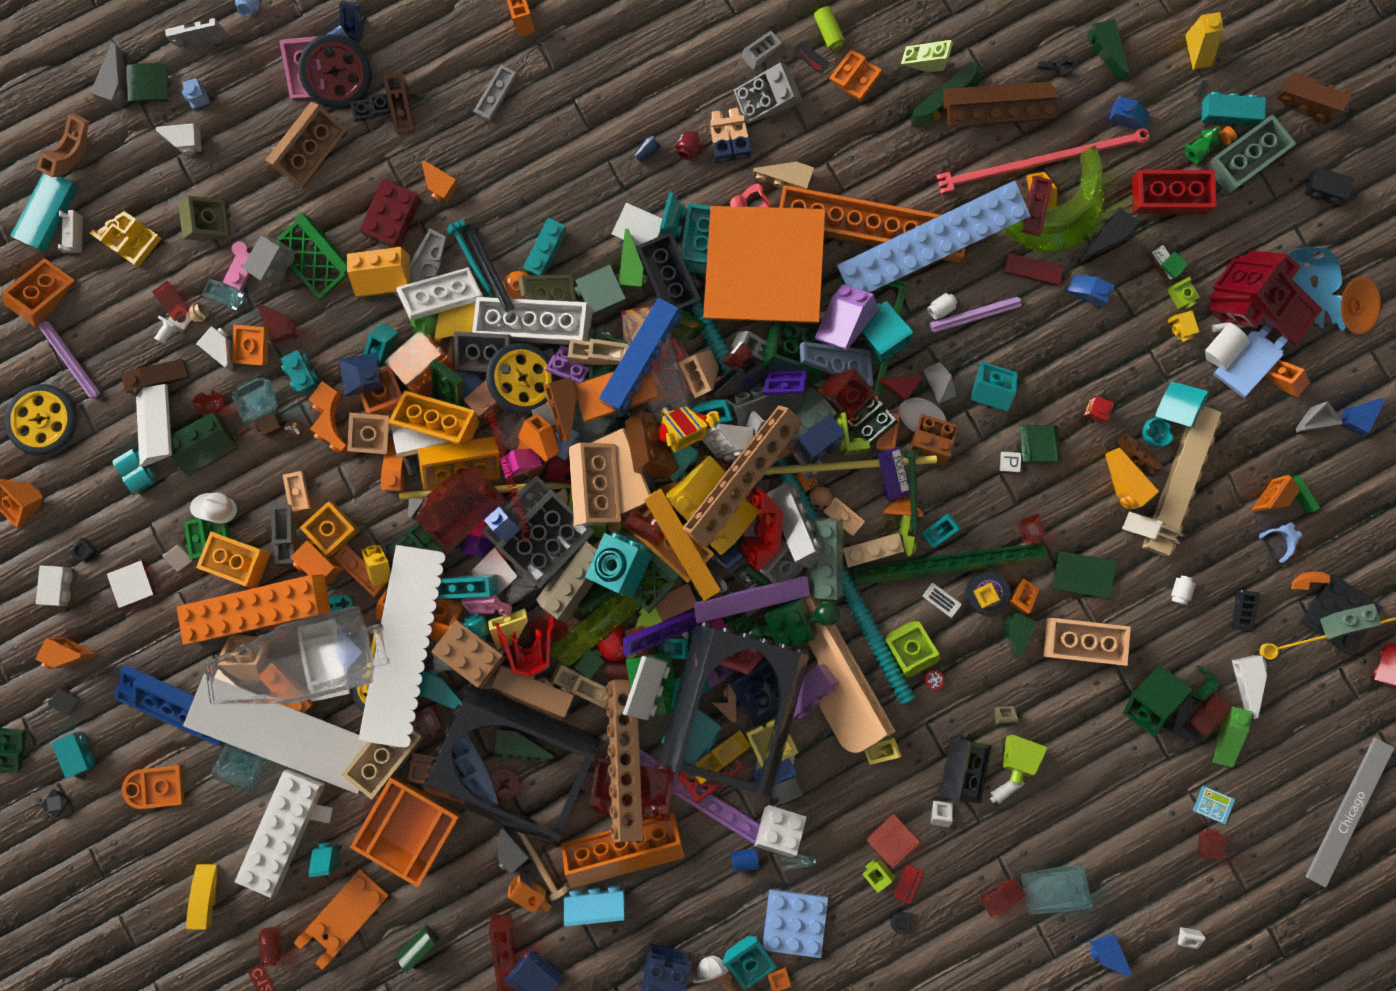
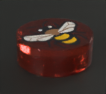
M289 420L285 423L283 432L290 439H299L304 433V426L297 420Z

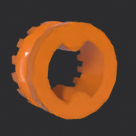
M1226 126L1223 128V131L1219 132V140H1222L1221 143L1223 142L1224 145L1229 146L1232 141L1237 139V134L1231 127Z

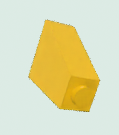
M1220 12L1201 15L1185 35L1193 70L1208 68L1213 65L1224 32Z

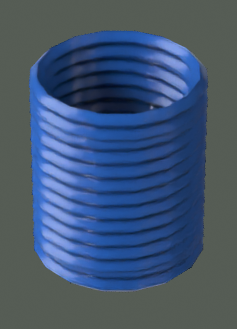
M756 848L731 852L734 873L759 870Z

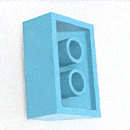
M610 886L608 890L590 888L588 892L571 890L564 897V926L625 920L627 913L625 889L620 888V886Z

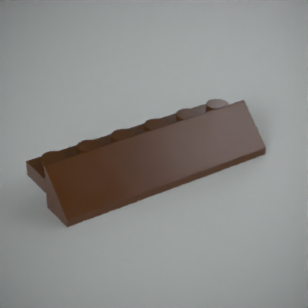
M1051 81L943 89L944 109H947L948 127L1033 122L1036 120L1058 118L1057 98H1059V95Z

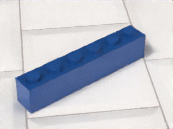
M660 298L656 300L599 396V400L603 405L621 414L630 408L632 397L640 391L642 380L650 374L651 365L654 360L660 357L661 348L664 343L670 340L671 331L674 326L677 327L681 321V313L678 307Z

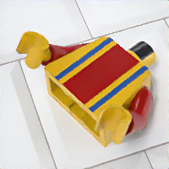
M667 405L662 409L664 416L659 427L660 440L671 446L674 452L681 450L706 437L707 425L713 427L715 425L714 422L720 421L718 412L712 411L707 415H702L691 411L686 406L675 410L672 405Z

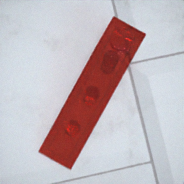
M492 915L489 934L497 991H517L505 981V978L516 966L512 915Z

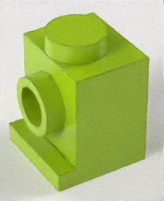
M1190 276L1167 289L1178 309L1184 306L1187 309L1195 305V300L1199 298L1197 291L1190 281Z
M874 859L865 865L867 870L863 873V876L877 893L897 877L895 874H892L881 859L877 862ZM878 869L882 875L877 874L876 870Z

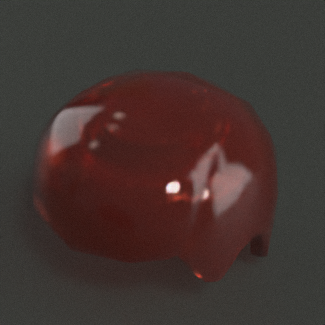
M212 390L211 395H206L203 392L199 393L193 398L192 403L201 415L207 416L213 412L216 414L220 412L225 405V398L222 393Z

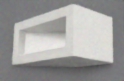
M193 123L156 127V131L183 154L193 155L195 152H202L200 129Z
M211 326L196 344L221 365L232 371L234 369V363H232L233 348L232 341L227 338L229 334L220 327L217 330Z

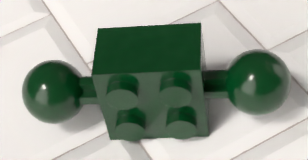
M803 597L768 607L764 615L768 625L763 626L760 623L753 622L751 623L753 626L748 629L746 634L753 635V640L756 641L759 638L767 639V637L772 636L776 646L778 643L793 647L814 641L818 632L815 623L823 626H832L839 620L840 611L833 602L824 601L817 605L814 612H810Z

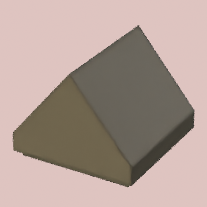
M1014 706L995 707V724H1015L1018 722Z

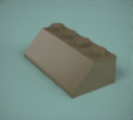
M588 540L554 573L536 599L541 607L557 620L567 622L594 583V581L585 578L598 548Z

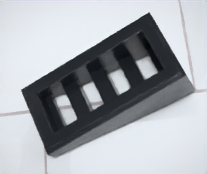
M1236 590L1232 629L1254 630L1260 592ZM1244 597H1250V601H1245ZM1250 605L1249 609L1242 608V606ZM1241 612L1249 613V617L1241 616ZM1240 620L1248 621V625L1239 624Z

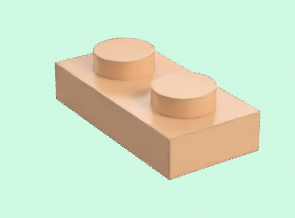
M298 471L284 474L283 480L288 505H292L293 512L311 509L304 472Z
M836 497L832 500L831 505L823 511L829 518H842L843 529L851 536H854L865 522Z

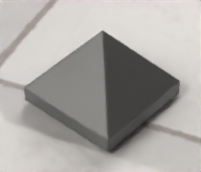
M416 456L403 458L405 470L409 476L421 474L419 461Z

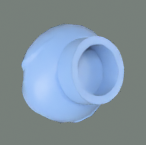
M235 0V5L239 14L248 17L259 10L260 2L259 0Z

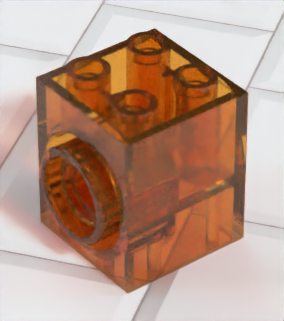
M421 331L417 332L385 360L394 373L413 393L426 397L432 393L430 362L433 359L438 360L454 373L456 372L451 366L454 362L429 334L424 336Z

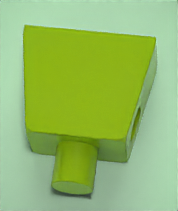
M1015 735L1007 736L1003 768L1012 771L1010 782L1021 785L1024 776H1034L1047 751V747Z

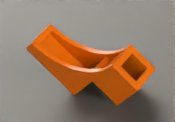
M322 381L308 399L314 403L312 407L322 413L310 430L315 432L314 437L321 442L328 441L330 443L329 447L337 453L340 451L347 453L348 445L340 437L335 423L336 407L342 394Z

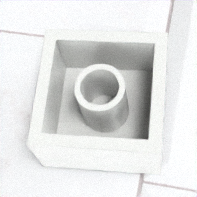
M768 805L764 808L755 847L790 858L797 856L806 816Z

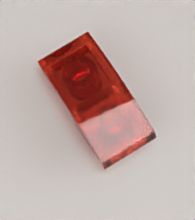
M1219 693L1213 694L1206 706L1198 710L1191 724L1205 737L1224 719L1232 706Z
M1013 878L998 885V890L982 897L980 902L992 918L1013 906L1026 893L1016 878Z

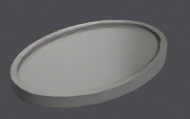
M914 397L906 399L900 405V417L903 423L913 432H915L921 414L946 421L942 410L929 400Z

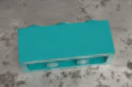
M1220 92L1209 93L1202 101L1201 122L1257 126L1265 120L1266 98L1259 97L1258 95L1240 96L1237 93L1224 95Z
M547 218L523 266L526 273L530 275L547 274L567 233L565 225Z
M497 574L440 577L441 583L436 587L438 590V597L436 599L490 597L498 593Z

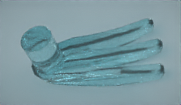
M800 854L795 856L798 859H780L783 862L798 863V865L781 866V869L809 868L816 863L814 858Z

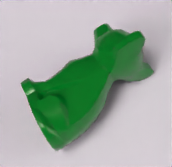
M1217 126L1214 129L1203 130L1201 138H1198L1191 145H1184V148L1187 150L1184 153L1186 158H1189L1194 164L1201 162L1208 155L1210 145L1217 147L1221 144L1219 141L1221 127Z

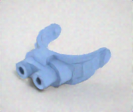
M1291 522L1286 526L1282 525L1277 529L1266 530L1259 534L1260 539L1271 532L1280 533L1285 538L1288 548L1285 556L1279 560L1280 563H1284L1293 554L1295 545L1299 543V539L1303 536L1301 532L1294 530L1295 525Z

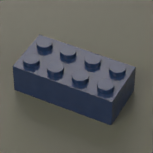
M830 414L798 438L795 444L798 450L797 454L805 464H817L826 453L829 455L838 448L839 444L843 441L842 437L845 432Z

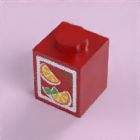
M1095 396L1089 400L1083 417L1102 424L1108 421L1114 402Z

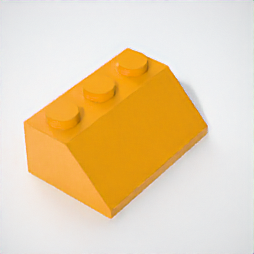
M401 247L347 254V273L355 296L365 297L397 293V287L410 284V255Z

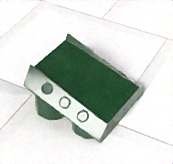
M1020 425L1019 438L1022 445L1020 453L1023 462L1028 464L1062 462L1057 425Z

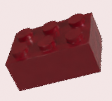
M382 179L360 227L361 233L365 237L389 247H401L421 203V198L416 192Z

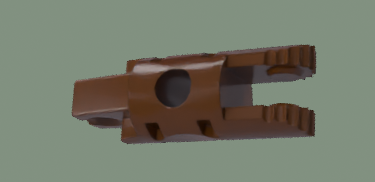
M1125 433L1117 441L1126 454L1149 476L1162 469V464L1139 441L1129 434Z

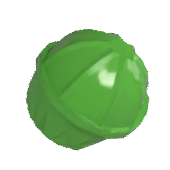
M437 314L410 321L414 327L413 331L420 335L419 340L433 339L435 337Z

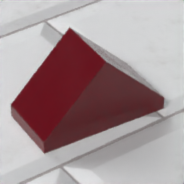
M922 375L879 379V383L899 400H906L921 381Z

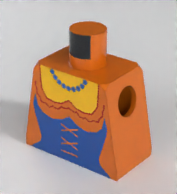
M521 871L518 872L508 886V898L532 913H535L538 908L547 913L553 905L551 901L546 899L545 889Z

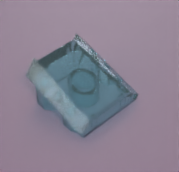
M255 378L239 386L232 395L233 401L239 406L238 413L243 423H251L275 411L278 407L270 379Z

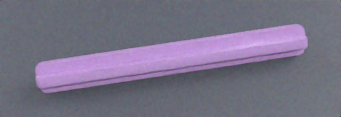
M1014 297L931 322V331L936 333L1020 308L1022 306L1021 299Z
M43 321L40 323L39 328L89 398L96 399L100 396L97 387L50 322Z

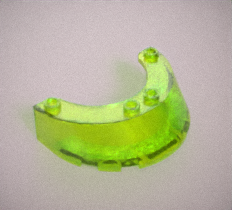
M1095 145L1085 150L1080 156L1082 178L1080 179L1081 184L1077 193L1068 202L1057 207L1047 208L1041 235L1035 236L1022 233L1023 220L1003 229L1012 240L1015 239L1025 245L1024 247L1032 250L1054 252L1072 247L1088 236L1100 219L1104 204L1102 163Z

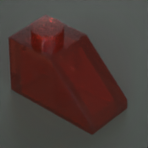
M262 304L257 305L265 327H269L270 341L278 344L297 336L295 331L297 330V325L293 319Z

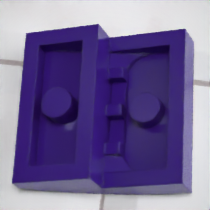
M807 370L768 371L764 395L804 394Z

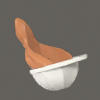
M708 956L701 960L697 967V975L692 978L693 983L710 982L722 985L726 991H737L733 986L731 973L722 959L716 956Z

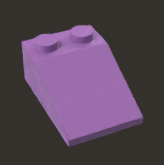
M843 284L831 298L815 336L816 340L847 350L879 310L874 294Z

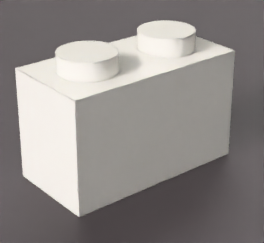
M40 565L36 604L68 606L71 598L69 589L73 579L72 568Z

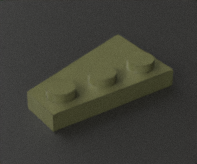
M572 274L529 275L518 278L521 297L531 300L577 302Z

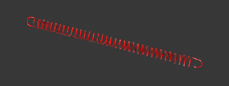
M493 419L489 420L491 430L492 427L494 428V426H491V424H496L494 422L490 423V421H494ZM497 432L493 433L494 440H495V437H500L499 435L494 436V434H499V433H497ZM500 442L496 443L497 448L503 447L502 445L497 446V444H501Z

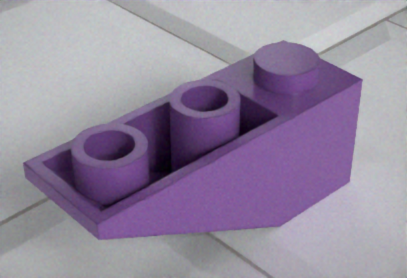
M825 664L816 665L804 676L793 720L798 719L800 721L808 715L807 711L809 709L817 707L825 695L828 696L835 691V686L839 682Z

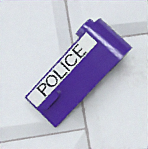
M900 447L878 453L877 457L884 481L882 487L886 500L892 502L910 496V482L907 479Z

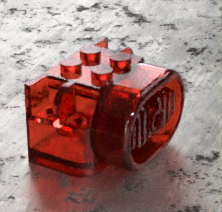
M474 465L472 468L464 470L461 474L457 473L447 477L439 487L432 490L423 500L415 519L439 547L448 554L493 511L501 506L506 499Z

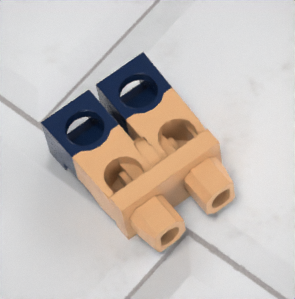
M739 108L730 109L729 118H723L721 111L712 112L710 129L715 164L732 161L730 140L734 161L751 158V148L744 115H741Z

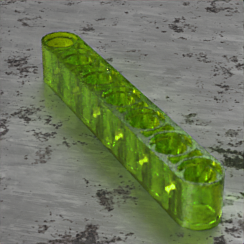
M647 567L643 577H654V569ZM665 579L657 580V590L662 589ZM654 580L643 581V591L654 590ZM643 594V603L654 594ZM615 595L557 642L551 650V655L564 666L572 665L641 605L631 596Z

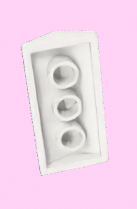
M166 384L143 387L136 396L139 460L141 467L172 455L168 385Z

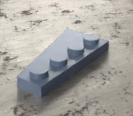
M802 342L800 344L801 363L869 389L873 387L871 350L856 348L843 350L832 345Z

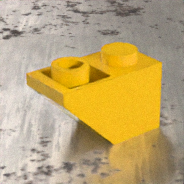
M370 545L365 549H361L366 570L373 587L388 583L391 573L388 560L381 546Z

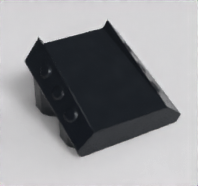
M1188 697L1164 728L1185 739L1201 744L1211 707Z

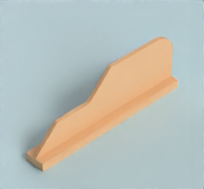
M812 596L805 599L810 612H814L817 605L822 602L821 599ZM815 623L818 632L815 640L808 642L818 660V665L825 664L839 682L835 686L833 693L828 696L825 695L821 699L822 702L819 706L842 747L853 753L862 752L896 731L836 625L823 626Z

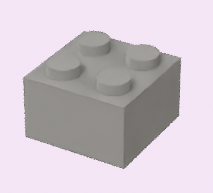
M261 235L242 269L261 281L279 284L284 279L288 266L293 263L296 252L278 240Z

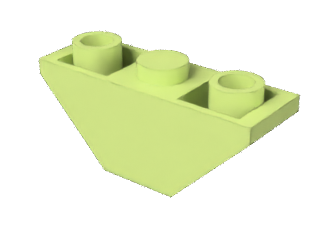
M948 40L907 46L901 64L925 72L944 71L953 41Z

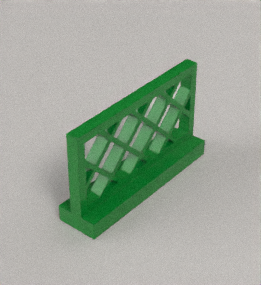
M300 212L295 217L297 220L276 240L281 243L284 240H290L289 248L292 250L294 248V240L302 241V251H295L296 254H301V264L293 262L290 266L316 297L322 300L348 276L347 260L308 215ZM298 226L303 229L302 238L294 237V230ZM306 241H313L315 243L314 252L306 251ZM306 254H314V265H305ZM318 255H325L327 257L326 265H318ZM305 267L313 268V278L305 276ZM318 268H326V279H317ZM330 268L337 269L341 274L336 279H330ZM317 281L325 282V289L321 293L317 290Z

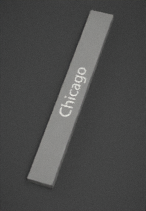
M1373 738L1305 876L1306 878L1326 888L1394 747L1377 738Z

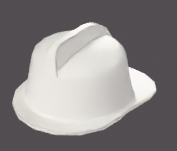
M218 492L201 494L194 498L190 505V510L194 517L214 523H227L237 513L235 502Z

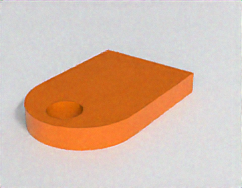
M182 765L145 768L133 771L125 778L122 785L124 800L128 805L136 809L185 804ZM132 784L137 787L136 795H132L129 792V787Z

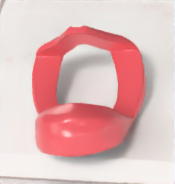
M754 184L742 195L733 197L730 201V206L748 207L747 197L756 191H759L760 196L764 200L760 207L769 208L770 203L766 195L763 194L762 186Z

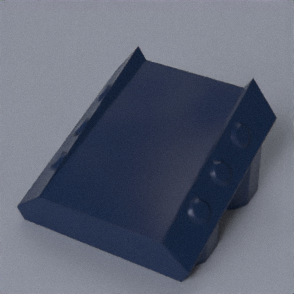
M529 949L505 978V981L517 991H553L558 984H561L563 975L556 970L553 963L544 961L537 952Z

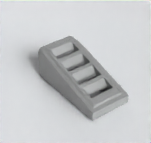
M769 31L743 50L742 59L752 69H755L776 52L783 43L772 31Z

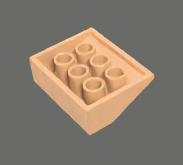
M625 428L592 442L615 444L621 519L646 505L643 499L651 493L644 475L634 472Z

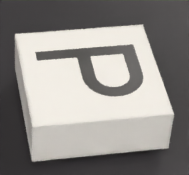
M1001 452L1000 471L1019 473L1021 453Z

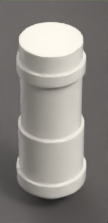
M1009 780L1004 785L990 792L992 797L989 799L992 803L997 802L1000 804L1013 792L1020 789L1024 782L1022 781L1021 785H1017Z

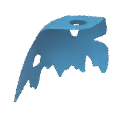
M1321 247L1299 248L1291 251L1289 256L1300 266L1292 280L1323 309L1314 322L1321 329H1324L1326 310L1330 315L1332 324L1337 323L1340 330L1344 331L1346 325L1341 315L1342 297L1332 295L1342 285L1338 258L1329 249ZM1314 252H1322L1324 253V256L1321 258H1313L1311 254ZM1306 262L1311 265L1309 267H1305L1304 263ZM1313 275L1318 277L1316 288L1312 286L1310 280Z

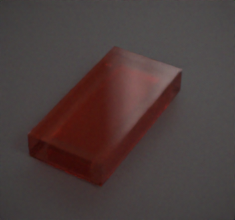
M165 281L152 291L174 321H177L189 312V307L169 281Z

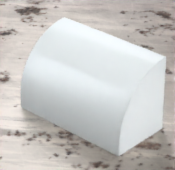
M1229 322L1205 350L1206 360L1226 371L1250 343L1249 338L1241 329Z

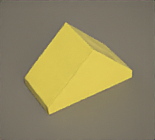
M891 735L864 750L870 765L901 757L895 738Z

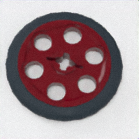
M325 34L316 37L307 44L299 58L298 71L303 88L310 97L324 106L332 108L348 107L351 101L360 100L369 88L372 73L368 57L355 41L346 36ZM328 46L335 49L336 54L332 58L327 57L324 53L325 48ZM345 53H351L354 56L352 64L344 62L343 56ZM314 59H318L322 63V68L318 71L311 68V61ZM332 66H336L337 69L346 68V70L338 73V77L330 73L324 74V72L332 70ZM351 72H356L359 75L357 83L349 81L348 75ZM318 79L326 80V89L320 90L317 88L316 81ZM337 85L345 87L346 93L343 96H338L335 93Z

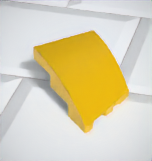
M125 211L114 219L105 222L106 226L90 232L92 236L136 267L142 264L162 239Z
M476 302L439 312L435 342H440L441 338L454 337L455 331L472 332Z

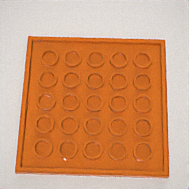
M711 206L703 318L710 320L819 323L825 209Z

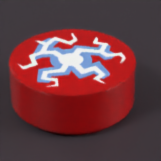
M930 670L924 676V683L930 689H939L944 684V676L938 670Z

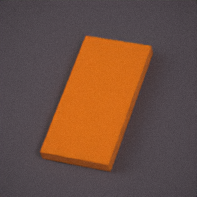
M614 372L576 384L577 401L585 423L617 412L603 405L599 400V396ZM651 372L642 380L640 391L632 397L630 408L659 398Z

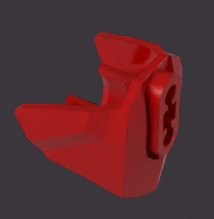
M553 616L549 617L547 639L544 644L542 632L538 629H535L536 641L532 647L522 648L518 644L516 632H513L511 635L512 651L509 648L506 636L501 631L500 624H496L500 644L507 655L512 672L533 677L549 668L550 645L554 628Z

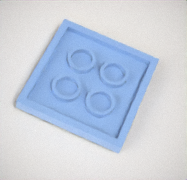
M769 889L762 944L764 949L772 952L821 958L828 896Z

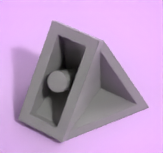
M1327 401L1311 407L1296 427V432L1341 425L1342 420Z

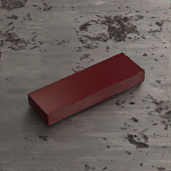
M1038 176L1033 177L1027 202L1030 217L1023 220L1022 233L1035 236L1041 235L1053 180Z
M1008 253L1003 273L1059 286L1064 266Z

